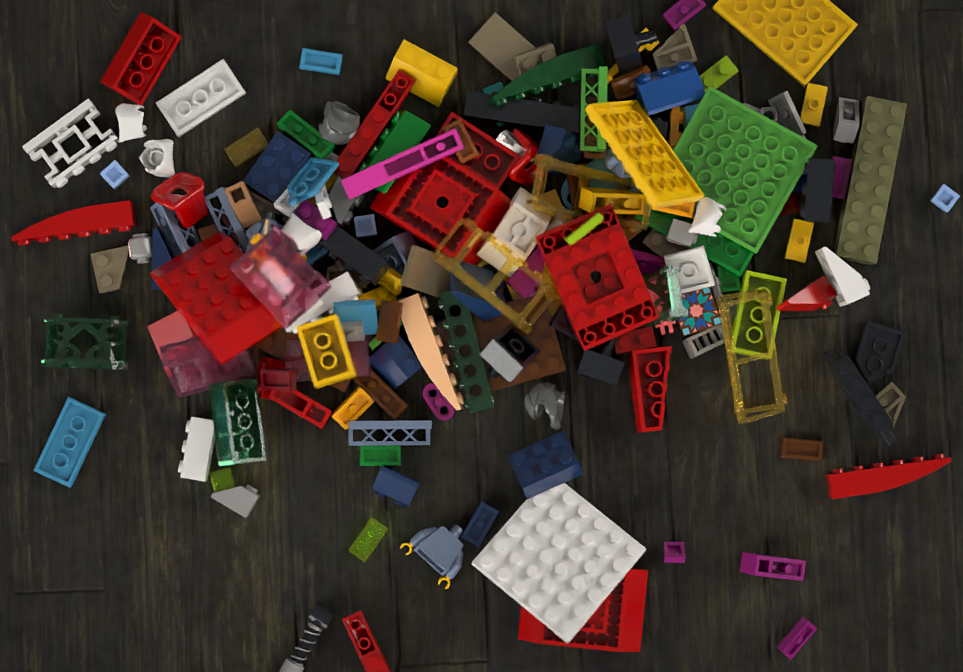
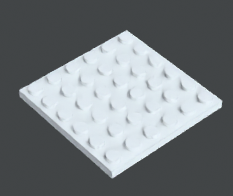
M563 483L527 499L473 560L472 565L566 643H569L644 554L646 548L567 484Z

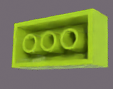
M745 271L743 273L727 352L766 360L771 359L780 311L776 307L783 301L786 278L752 271Z

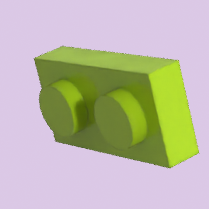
M727 55L699 76L705 93L709 86L717 89L738 73L739 70Z

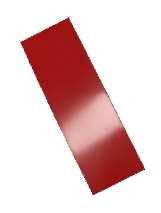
M272 390L268 397L321 429L325 427L333 413L332 410L297 390Z

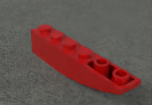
M398 70L337 159L339 166L334 172L335 175L346 179L357 173L359 165L365 161L372 146L376 145L380 139V134L388 127L392 116L398 111L416 80Z
M129 200L70 210L24 229L12 236L11 241L18 243L19 246L30 245V241L38 240V243L51 242L50 238L56 237L59 240L71 239V235L89 237L93 232L105 235L110 234L111 230L119 229V232L131 231V227H137L134 203Z
M944 454L932 455V459L924 460V456L914 457L912 462L904 463V459L891 461L892 465L884 466V462L871 464L872 468L864 469L863 465L852 466L851 471H844L843 468L832 469L830 474H826L829 498L837 499L872 494L899 487L936 471L951 462V457H944Z
M361 610L342 619L366 672H391Z

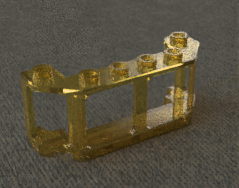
M540 154L535 155L534 164L538 165L532 198L527 200L526 204L532 206L534 210L545 211L544 214L557 216L558 213L564 215V219L574 220L586 215L582 213V209L579 207L581 187H587L588 180L590 179L616 185L618 190L621 191L639 188L632 177L621 178L613 173L558 161V159H552V156ZM549 170L574 175L579 178L573 211L550 206L549 203L542 202ZM646 200L641 224L623 222V214H616L621 227L635 233H639V230L647 229L651 205Z
M460 218L430 255V258L440 263L446 270H449L507 317L520 331L528 335L533 329L532 325L551 301L558 298V295L555 293L556 289L549 283H545L543 281L544 276L538 271L534 270L532 272L527 268L529 264L520 257L516 259L512 256L511 253L513 251L504 244L500 246L496 243L495 240L497 238L489 231L484 233L476 227L477 224L470 218ZM462 224L473 234L455 257L449 259L440 253V250ZM479 238L485 240L507 258V261L487 286L480 284L460 267V262ZM513 266L518 267L540 287V290L520 314L512 310L494 294L495 289ZM545 293L548 294L547 300L527 323V315Z

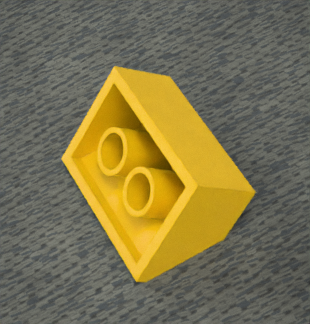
M403 40L385 79L391 82L398 70H401L416 80L410 90L411 93L439 107L458 73V68Z

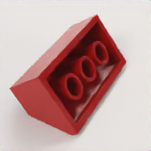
M140 12L100 82L132 102L143 105L182 37L155 18Z

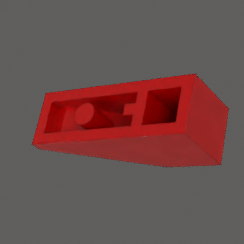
M823 275L778 305L776 309L778 311H814L821 307L824 310L833 304L832 299L838 296L826 276Z

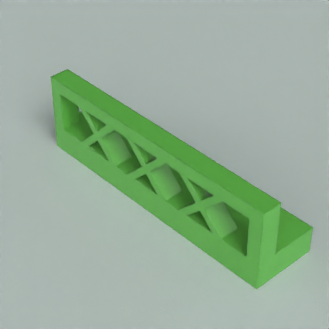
M599 66L598 69L581 70L580 151L604 152L606 149V140L601 136L600 130L597 128L596 133L593 131L597 126L594 125L590 128L585 123V117L588 115V113L585 114V107L588 106L585 102V97L592 92L597 97V103L607 102L608 67ZM586 74H598V82L592 88L586 82ZM589 133L596 138V146H584V139Z

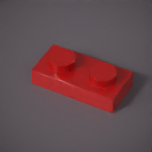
M653 327L631 330L615 337L614 347L616 354L656 347Z

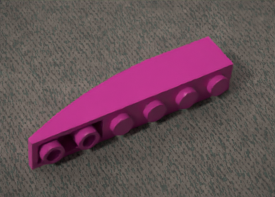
M456 129L360 171L341 180L350 200L459 152L464 147Z

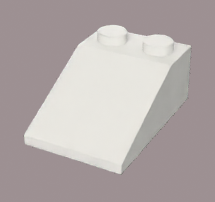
M825 246L815 251L828 281L838 294L836 299L840 307L870 295L868 281L863 279L858 272Z

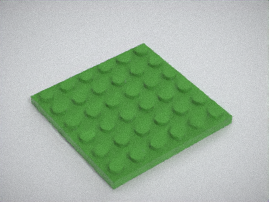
M709 86L673 151L705 195L704 197H708L726 207V210L720 209L722 216L716 223V225L721 227L718 233L757 254L803 173L804 163L809 162V158L812 157L818 145ZM695 201V206H694V210H693L692 219H694L695 214H696V208H697V207H696V203H697V201Z

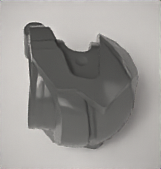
M336 100L334 102L328 101L324 108V120L322 123H319V133L322 139H326L335 145H345L355 135L359 126L360 116L344 103Z
M550 382L537 383L525 396V408L534 420H537L544 408H546V412L551 419L550 426L555 430L560 429L565 392L557 390L556 385Z

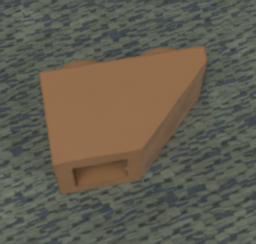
M241 181L224 189L244 229L262 220L246 183Z

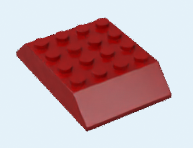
M217 232L150 272L151 277L221 365L290 322L278 295L245 257L231 237L223 233Z

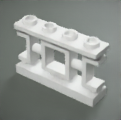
M89 99L22 146L33 161H37L41 157L45 159L52 171L44 177L54 188L64 186L72 175H79L85 170L84 167L87 164L97 162L101 158V154L105 151L110 152L118 146L119 138L112 129L102 134L94 123L93 119L99 116L100 112ZM85 117L91 127L82 133L74 124ZM76 133L85 147L72 157H69L60 143ZM97 134L103 143L93 150L87 139ZM52 141L58 151L49 157L45 150L41 148ZM64 158L70 167L61 173L54 163Z

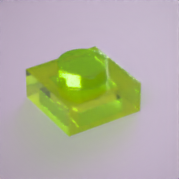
M231 468L210 473L214 492L235 487Z

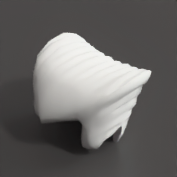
M124 103L117 106L115 112L119 122V143L146 136L143 133L146 131V126L142 125L144 112L138 110L144 108V106Z
M149 140L144 143L146 149L142 152L139 159L148 173L159 177H171L175 174L172 155L173 140Z
M703 197L696 203V214L688 232L716 237L717 235L714 232L721 230V227L716 225L722 216L720 209L726 210V207L708 197Z
M292 212L290 218L278 234L280 235L279 241L281 243L289 238L294 250L303 249L298 254L300 256L314 247L322 236L320 231L303 223L294 212Z

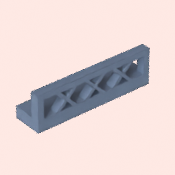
M221 187L215 190L216 192L205 197L207 207L219 232L226 235L224 229L228 230V236H230L231 232L236 233L239 240L238 247L247 254L246 248L249 242V238L246 235L247 230L243 228L224 191L226 187ZM218 196L222 204L221 210L214 208L210 199ZM222 214L228 216L231 223L230 228L222 226L220 222Z
M155 203L150 207L173 258L192 248L188 246L187 238L193 240L195 245L201 242L193 225L185 230L179 227V218L175 211L159 203Z
M348 421V446L430 445L432 421ZM353 429H361L367 436L362 441H353ZM365 429L373 430L370 433H368ZM376 429H382L387 434L382 441H376L371 436ZM385 429L393 430L390 433H388ZM397 429H402L407 434L402 441H396L391 436ZM417 429H425V441H417L412 434Z

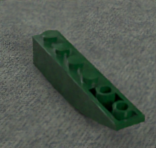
M595 44L559 55L528 70L488 101L489 106L496 104V106L504 105L512 98H515V101L527 97L526 94L532 92L534 95L543 93L545 88L548 87L556 89L562 87L563 83L570 81V84L581 81L582 69H598L599 66L605 67L598 45ZM586 74V76L588 75L589 78H592L598 74Z

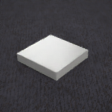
M704 245L664 256L675 295L715 285Z

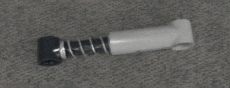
M318 602L316 603L308 618L309 624L307 630H304V636L300 639L298 647H295L294 654L290 655L291 658H286L279 672H302L304 670L302 663L307 659L306 656L311 651L312 645L316 643L315 639L321 634L322 630H326L335 614L333 610Z

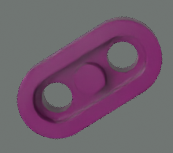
M434 383L426 385L423 389L425 401L438 419L443 421L449 420L454 414V407ZM430 390H436L437 395L435 397H430ZM441 407H447L448 413L442 414L440 412Z

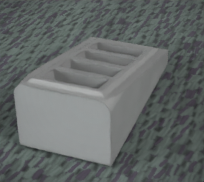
M719 324L686 338L682 343L690 359H693L729 341V338L722 324ZM713 330H716L720 341L717 340ZM707 333L710 336L713 344H710L706 336ZM699 337H701V339H702V341H703V343H704V345H705V348L702 347V345H701V343H700V341H699V339H698Z

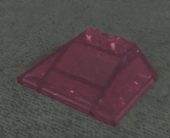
M275 225L229 268L287 329L332 286L318 271H315L289 243L290 240Z

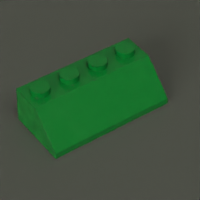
M400 109V111H396L391 118L392 123L382 131L379 137L381 138L377 145L372 146L368 153L370 156L366 162H362L359 165L357 172L419 145L431 125L406 110ZM394 180L374 190L386 194Z

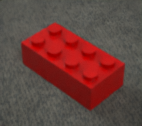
M451 112L436 137L444 134L443 127L461 119L479 152V156L462 165L455 153L447 157L500 190L509 177L511 167L517 162L520 155Z

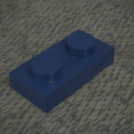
M481 501L461 537L479 547L499 511Z

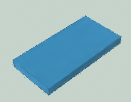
M68 397L33 471L72 488L106 413Z

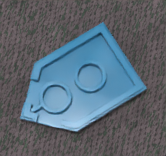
M310 157L287 186L290 194L289 205H296L315 196L338 168L339 162Z

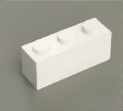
M191 417V420L187 421L186 432H188V437L182 445V452L185 454L183 461L180 460L178 467L181 478L204 482L208 480L218 421L199 417Z

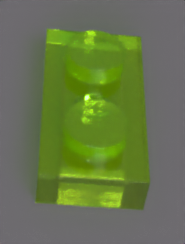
M372 517L348 551L365 562L389 528Z

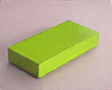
M600 213L593 215L565 238L566 242L573 245L602 222L603 216Z

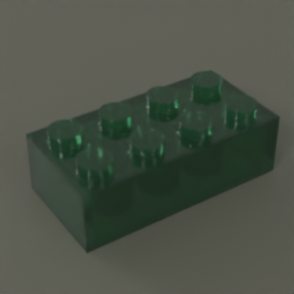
M257 379L209 384L218 466L266 460Z

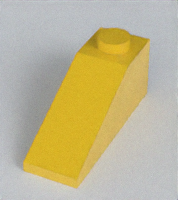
M581 187L579 207L590 213L612 204L616 214L643 215L646 196L643 193Z

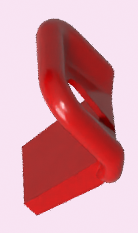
M515 128L512 134L526 151L511 167L509 178L520 185L528 186L536 182L546 170L535 164H532L528 169H524L526 164L536 157L539 144L528 134Z
M188 172L174 174L151 192V199L175 211L181 224L186 229L208 214L203 194L204 182L200 177ZM176 189H183L187 194L176 195L171 193Z

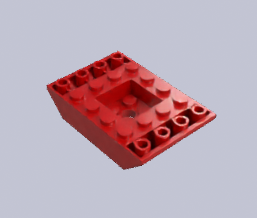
M445 157L395 179L386 194L378 193L370 208L450 259L455 258L477 266L482 259L476 255L486 238L492 236L510 208L512 200L493 185L450 158ZM439 198H446L449 202L448 206L445 208L438 207L436 204Z
M612 204L535 236L541 257L571 327L584 351L660 318ZM600 213L603 216L602 222L573 245L566 242L565 238L593 215ZM593 271H598L601 275V279L597 283H593L590 280V274Z
M631 568L569 643H566L521 605L518 639L557 646L615 652H640L648 570Z

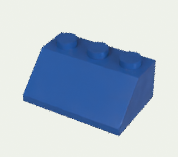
M680 61L674 66L661 67L655 72L643 73L632 79L636 99L648 115L702 99L705 94L697 69L690 61Z

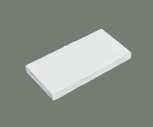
M222 59L156 102L176 135L180 137L246 94L225 60Z

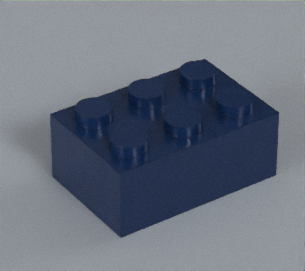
M277 131L243 182L275 203L308 159L313 156L310 152Z
M564 431L508 455L527 499L583 474Z

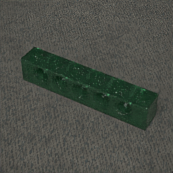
M451 291L440 293L441 298L438 299L440 310L445 312L446 318L443 319L445 330L450 331L451 338H448L450 349L454 350L456 354L453 362L455 369L460 370L461 378H458L460 389H464L466 397L463 398L466 410L470 409V413L496 407L485 363L480 355L481 348L471 310L454 296ZM455 305L461 308V314L457 317H453L450 313L451 308ZM459 325H463L466 328V334L462 337H458L455 333V329ZM464 345L471 347V354L467 357L462 356L460 352L461 347ZM468 365L476 367V374L472 377L468 376L465 372ZM475 384L479 385L482 389L481 394L477 397L471 394V387Z

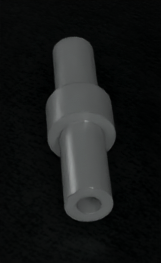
M711 262L709 265L715 285L710 286V289L713 290L716 302L721 303L725 301L720 288L721 282L719 277L716 276Z

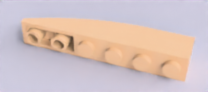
M418 293L397 301L403 303L401 315L409 341L428 376L456 410L464 409L462 404H465L461 392H457L455 387L458 384L454 373H450L448 368L451 365L447 354H443L441 349L443 341L440 335L435 333L434 327H436L433 316L428 314L427 308H429L426 297H422Z

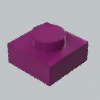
M684 542L663 543L664 563H685Z

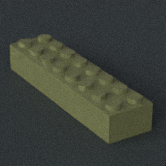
M870 96L865 97L862 101L859 116L860 124L855 137L851 158L853 162L845 200L843 199L833 251L840 259L868 265L877 263L907 104Z

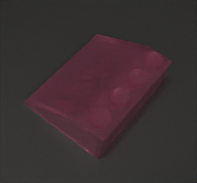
M199 336L190 337L176 343H168L160 347L163 368L179 398L258 377L249 348L221 365Z

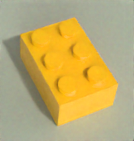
M335 314L296 327L314 387L321 388L357 376L339 316Z

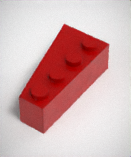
M672 346L627 352L637 433L662 430L665 393L667 392V375L670 366L669 358Z

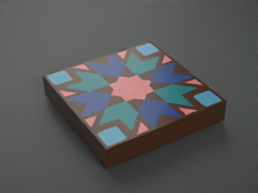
M710 287L686 292L670 298L683 337L722 324Z

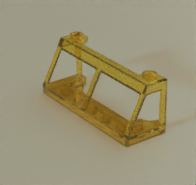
M764 288L716 296L723 329L733 402L735 404L733 405L734 414L738 424L748 423L785 412L784 405H788L786 393H782L770 306H773L771 293L768 294ZM744 297V298L732 300V301H729V302L727 301V299H733V298ZM760 298L768 351L737 360L729 306ZM769 357L776 404L744 409L738 365ZM772 410L748 418L745 416L747 413Z

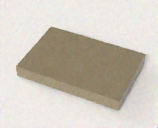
M496 12L468 42L511 82L519 77L514 56L535 48Z
M412 245L400 285L450 301L452 296L450 258Z

